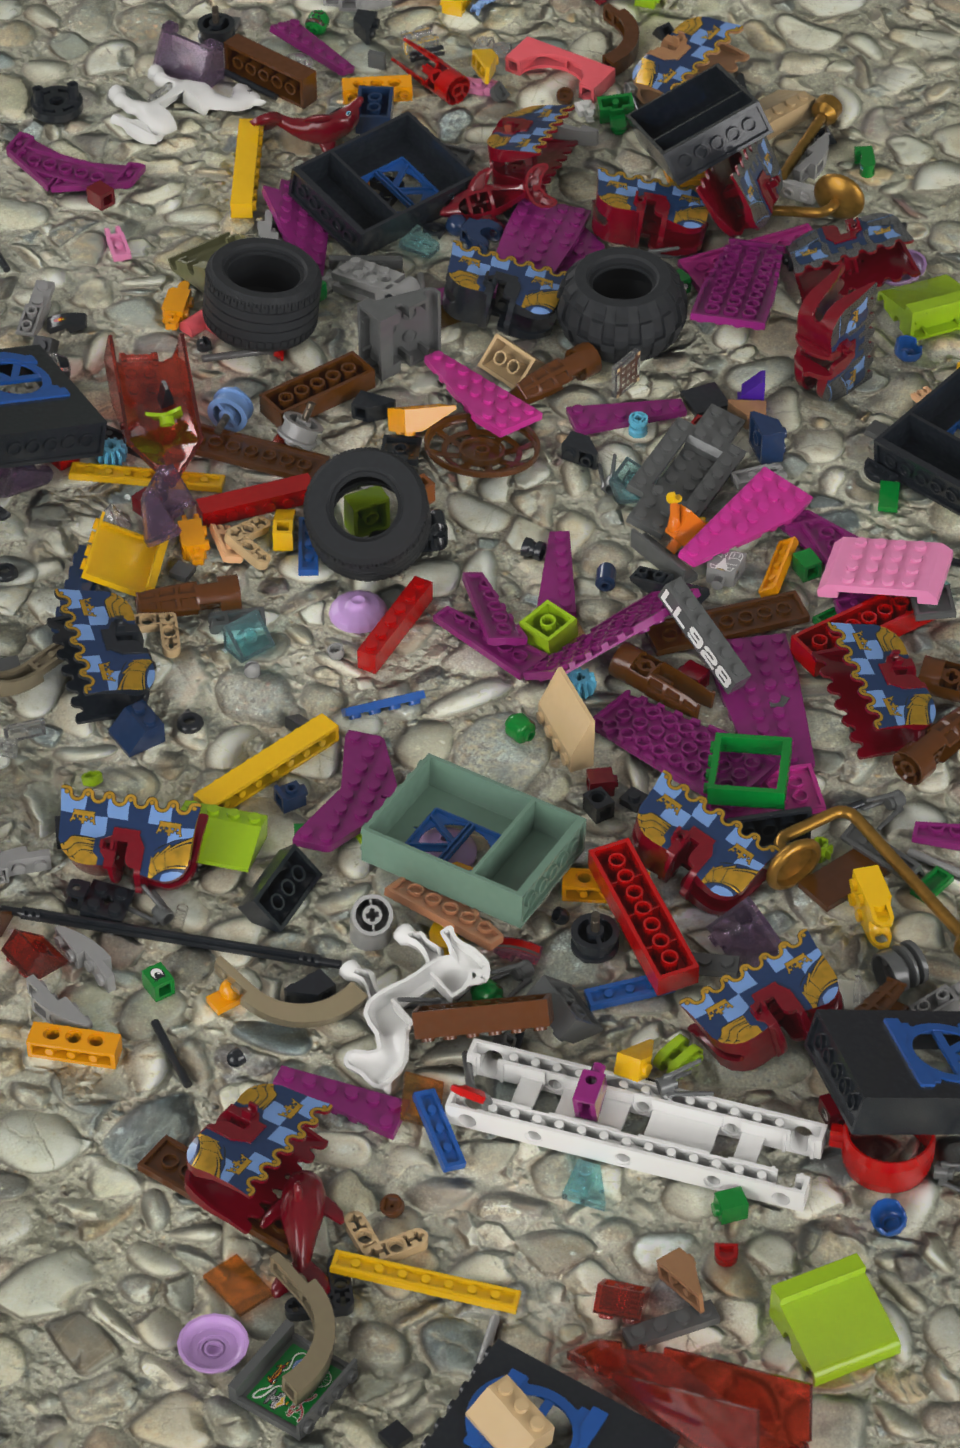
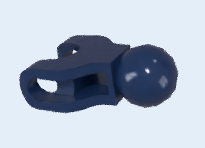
M461 214L451 215L445 223L446 230L451 236H460V240L466 244L467 249H470L471 246L480 247L482 254H486L489 251L488 240L498 241L504 232L500 224L490 219L475 220L469 218L467 220Z

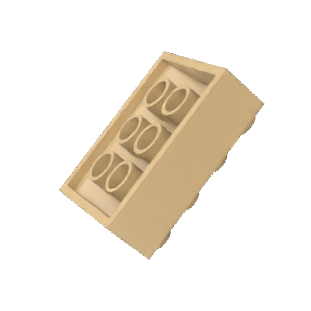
M777 90L758 100L773 129V133L766 136L767 139L770 140L813 117L811 108L816 98L805 91Z
M558 667L538 703L536 718L538 723L543 725L546 737L552 740L554 750L559 752L562 764L566 765L571 773L594 766L595 720L563 667Z

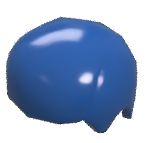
M900 335L896 339L894 353L904 362H916L922 357V345L918 346L917 339L913 336Z
M884 1198L878 1200L871 1207L870 1219L873 1227L879 1234L893 1237L900 1234L906 1227V1211L898 1200Z

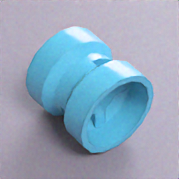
M640 411L631 413L629 415V435L633 438L645 437L648 431L647 414Z

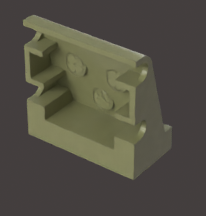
M226 232L168 258V262L174 273L204 293L206 266L212 254L230 242L248 237L236 233L230 235V232Z

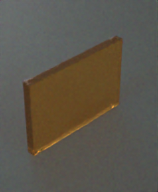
M406 1071L403 1082L400 1120L424 1126L412 1099L413 1093L435 1088L442 1104L444 1082Z
M238 1254L203 1275V1279L239 1317L272 1297L271 1289Z

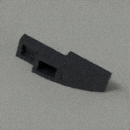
M639 566L629 577L630 581L648 594L652 591H661L665 584L675 580L673 573ZM686 583L690 589L699 588L701 596L697 599L700 604L710 595L709 588Z

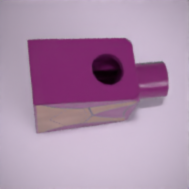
M593 1062L591 1070H582L572 1098L575 1117L598 1122L607 1090L606 1075L604 1074L605 1065Z

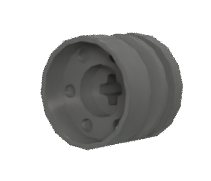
M904 940L900 944L894 945L891 949L882 950L872 957V972L879 986L887 981L886 978L889 976L907 984L903 991L904 993L909 988H915L920 984L926 983L929 979V968L926 958L921 949L911 940Z

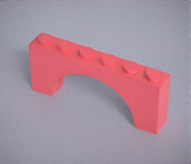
M528 36L505 56V71L519 76L527 71L539 68L558 69L574 75L580 81L579 98L584 100L591 99L593 103L597 100V97L602 96L615 83L616 68Z

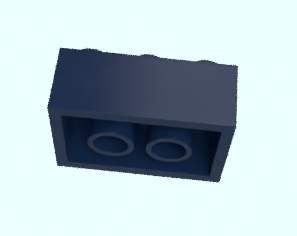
M359 86L358 96H362L364 100L359 109L360 119L355 129L356 134H363L393 118L394 87Z

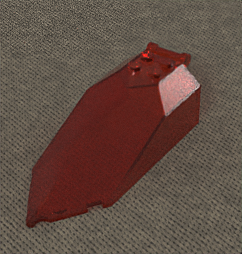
M184 333L179 335L173 356L159 362L157 352H151L150 354L130 355L119 353L118 363L113 337L108 335L104 363L111 404L125 442L169 486L174 487L204 440ZM162 380L166 381L175 402L164 409H161L157 401ZM178 406H181L183 416L179 419H174L175 425L171 427H160L159 421H154L145 415V411L163 413L173 410Z

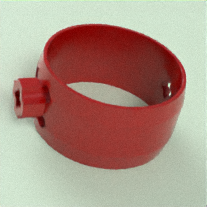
M832 1123L829 1146L841 1148L842 1160L847 1173L864 1188L880 1193L904 1192L919 1185L925 1179L932 1166L936 1147V1135H913L925 1147L921 1154L906 1161L885 1162L862 1153L851 1141L855 1135L851 1134L846 1123Z

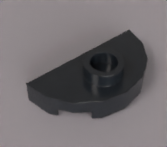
M869 457L866 459L864 474L869 480L880 483L881 480L894 482L898 480V474Z

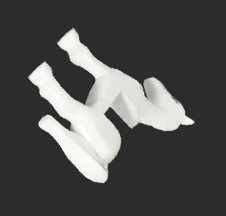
M154 64L149 68L147 76L149 80L154 81L155 86L170 89L165 95L149 103L134 100L126 95L125 89L117 84L113 85L108 93L109 99L113 101L115 106L122 108L127 114L136 115L138 120L129 119L120 114H113L110 123L121 126L130 137L144 144H157V142L162 141L165 135L177 130L176 122L166 107L183 97V104L202 115L208 114V110L241 112L249 110L255 105L262 106L266 104V101L260 99V95L252 91L246 84L237 83L233 87L232 96L226 97L216 93L206 83L169 77L158 64Z
M409 923L397 927L393 938L401 946H409L419 951L426 963L413 974L382 990L378 988L374 972L371 969L362 968L354 959L348 960L339 969V975L344 980L360 984L368 995V1001L366 1002L363 1014L370 1030L375 1034L377 1049L369 1051L354 1049L348 1051L344 1056V1065L348 1070L361 1076L372 1087L383 1089L386 1095H392V1082L402 1073L409 1058V1032L414 1029L413 1019L404 1011L405 1008L414 1002H399L397 998H421L433 989H436L447 1001L453 1002L468 992L471 986L481 985L489 981L491 970L489 961L475 947L460 940L456 936L453 926H446L440 931L450 955H444L443 948L431 942L424 932L416 931Z

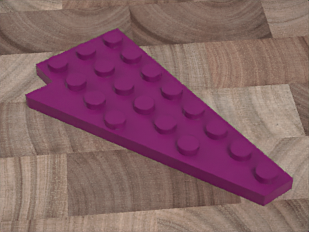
M281 179L279 189L264 185L262 188L263 197L283 240L308 253L319 266L323 280L328 233L288 195L290 180Z

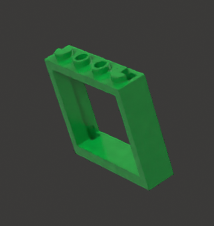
M716 732L715 741H711L710 753H713V755L709 754L708 767H710V769H706V781L708 783H704L703 793L707 794L708 804L785 810L792 757V737ZM721 751L781 755L777 789L716 785Z

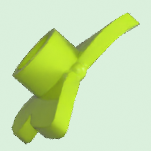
M178 406L173 410L163 413L145 411V415L154 421H159L160 427H171L175 425L174 419H179L183 416L182 407Z

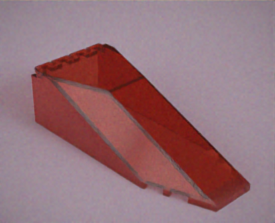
M595 1338L567 1351L568 1360L639 1414L681 1436L679 1444L684 1448H809L807 1442L812 1441V1383L671 1347H664V1353L648 1352L647 1344H640L639 1350L623 1349L622 1341Z

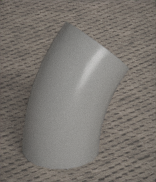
M368 894L362 896L354 903L350 914V940L358 949L376 951L384 948L390 942L393 910L386 898L377 894Z

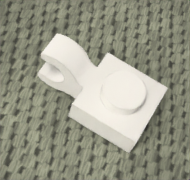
M591 99L574 102L575 111L579 117H585L587 123L595 122L593 115H596V108Z

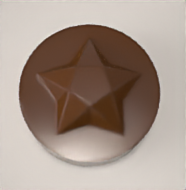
M568 87L560 88L556 93L558 103L561 105L571 104L574 100L572 89Z
M394 1193L384 1196L380 1202L381 1212L386 1217L392 1219L399 1217L405 1208L404 1201L399 1195Z

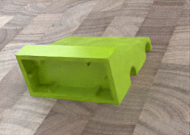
M947 274L878 292L877 300H884V309L894 322H900L899 329L904 335L913 336L918 341L960 330V283Z
M857 1253L771 1286L769 1316L783 1338L789 1336L791 1350L804 1371L811 1370L814 1387L901 1352L900 1340L865 1273L866 1266Z

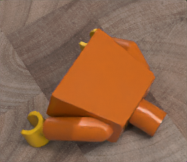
M669 492L666 495V500L670 504V516L665 533L672 540L665 548L675 555L681 546L684 547L709 521H706V517H698L682 504L679 505L678 503L682 501L680 494L675 495V492Z

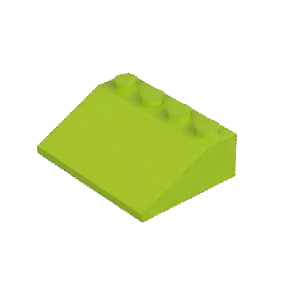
M185 800L180 810L186 811L191 803L197 801ZM200 803L202 805L200 814H207L209 820L203 836L198 863L249 872L267 838L268 815Z

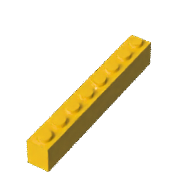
M239 118L230 202L231 218H253V211H257L264 126H253L249 122L252 118Z
M323 713L319 714L285 737L280 738L274 744L264 748L255 756L247 759L244 763L231 769L225 775L215 779L206 787L198 790L193 794L194 801L209 805L214 804L220 807L235 808L338 742L339 726Z

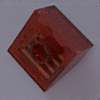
M17 929L13 930L1 949L7 956L6 960L10 964L15 965L19 969V974L25 978L34 974L38 979H41L68 962L43 935Z
M604 1278L597 1284L593 1313L599 1314L598 1317L602 1319L612 1320L613 1317L622 1318L623 1323L636 1324L637 1321L640 1322L644 1317L651 1287Z

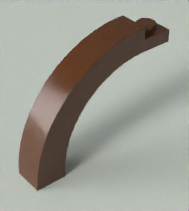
M610 3L603 5V20L613 26L621 34L623 40L614 50L602 55V63L616 68L615 76L628 69L637 57L639 51V27L629 11L625 8L618 10Z

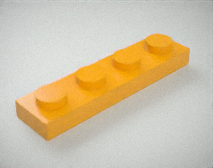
M795 536L778 542L758 591L761 598L780 592L793 559V553L796 552L799 544Z

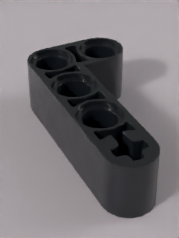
M441 510L431 511L430 536L423 552L440 551L448 545V528L445 514ZM385 530L373 531L369 537L379 535Z

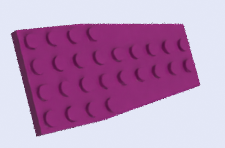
M523 199L518 202L512 213L496 252H498L500 259L514 256L518 264L531 261L535 264L536 269L549 266L553 269V273L556 274L558 268L561 269L564 259L569 257L591 217V210L559 203L551 208H540L533 205L527 199ZM496 286V288H495V291H494L493 297H492V298H494V299H495V296H496L497 286Z
M729 238L728 245L724 246V252L720 253L719 260H716L714 264V269L710 270L709 277H706L699 290L691 311L690 320H696L700 323L710 322L716 325H732L736 328L746 327L753 330H765L775 302L784 245Z
M699 588L690 589L696 598L701 596ZM652 591L591 628V633L587 635L582 634L577 637V642L568 643L563 646V651L550 654L548 660L538 662L534 665L533 669L522 672L525 680H539V682L550 679L551 681L557 668L561 666L566 674L632 636L648 632L650 630L649 627L653 624L658 625L664 622L665 617L671 616V614L658 597L661 591Z
M779 633L726 639L751 673V677L746 684L730 694L726 693L713 674L719 696L724 707L728 710L730 721L733 722L735 734L792 737L790 766L811 763L814 769L815 758L799 676L786 634ZM781 695L790 698L784 707H770V702H780Z
M630 690L623 692L593 717L596 733L661 773L663 770H667L672 774L674 781L679 784H687L692 791L707 798V794H704L703 790L704 783H708L706 781V769H710L708 767L709 754L713 755V753H710L711 741H715L716 732H729L713 725H709L707 728L701 725V720L694 717L691 720L686 719L680 711L675 710L672 713L665 710V705L661 703L657 705L649 703L647 697L642 695L639 698L632 696ZM721 751L716 785L758 787L780 768L781 758L775 755ZM721 805V806H723V807H725V808H727V809H729V810H731V809H733V808L735 807V806H725V805Z

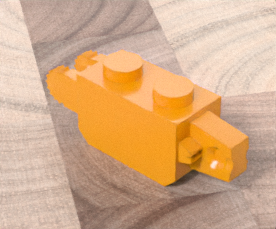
M186 280L181 281L177 288L172 287L168 289L162 305V321L165 324L166 330L176 331L179 323L190 317V308L194 307V297H192L191 289H189L190 283Z

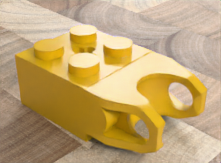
M879 865L853 869L852 878L849 880L851 893L848 894L849 905L855 909L856 921L860 922L867 939L877 949L889 948L892 941L890 927H892L894 922V914L891 907L892 895ZM883 934L887 939L886 942L880 943L875 940V937Z

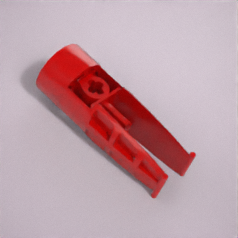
M404 38L403 40L436 63L435 67L429 63L422 65V72L428 76L425 79L395 58H391V61L398 64L413 79L446 103L456 105L463 101L470 89L469 79L435 54Z

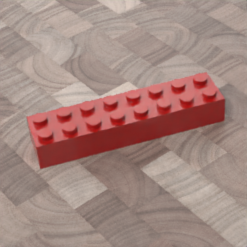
M876 595L792 635L790 651L792 656L813 677L820 675L819 671L825 665L814 661L811 656L812 652L837 648L835 641L841 638L840 635L829 632L826 627L828 622L875 624L889 629L900 637L933 620L915 621L911 600L908 596Z
M629 837L588 850V868L656 995L660 996L697 984L699 981V965Z

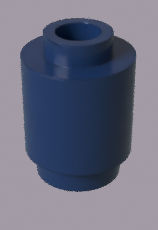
M604 562L597 568L595 585L601 591H611L616 583V569L613 564Z

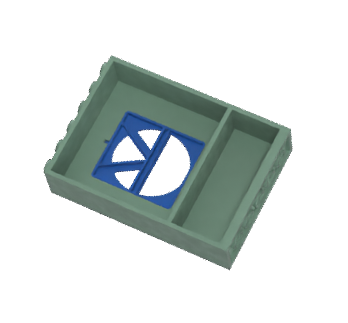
M428 753L423 760L418 762L417 767L408 773L404 782L396 787L395 792L385 799L382 807L373 813L372 818L363 824L360 831L362 835L360 850H362L361 860L521 929L585 849L587 819ZM444 825H459L464 828L454 838ZM436 828L448 843H422L419 840L428 830ZM473 831L481 834L490 846V849L472 870H466L448 862ZM426 852H442V853H441V855H440L439 857H436V856H433V855H431V854H429V853H426Z

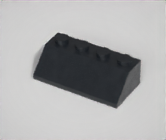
M811 806L749 814L724 818V821L727 823L733 820L741 821L743 823L742 833L744 835L752 832L758 833L761 836L759 844L762 847L774 845V840L779 832L812 817ZM811 831L795 839H792L789 842H794L796 840L806 838L811 839Z
M294 843L277 852L240 903L238 909L251 923L280 933L323 874Z

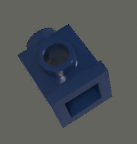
M297 780L280 787L278 785L273 786L274 801L283 814L307 805V788L304 784H299Z

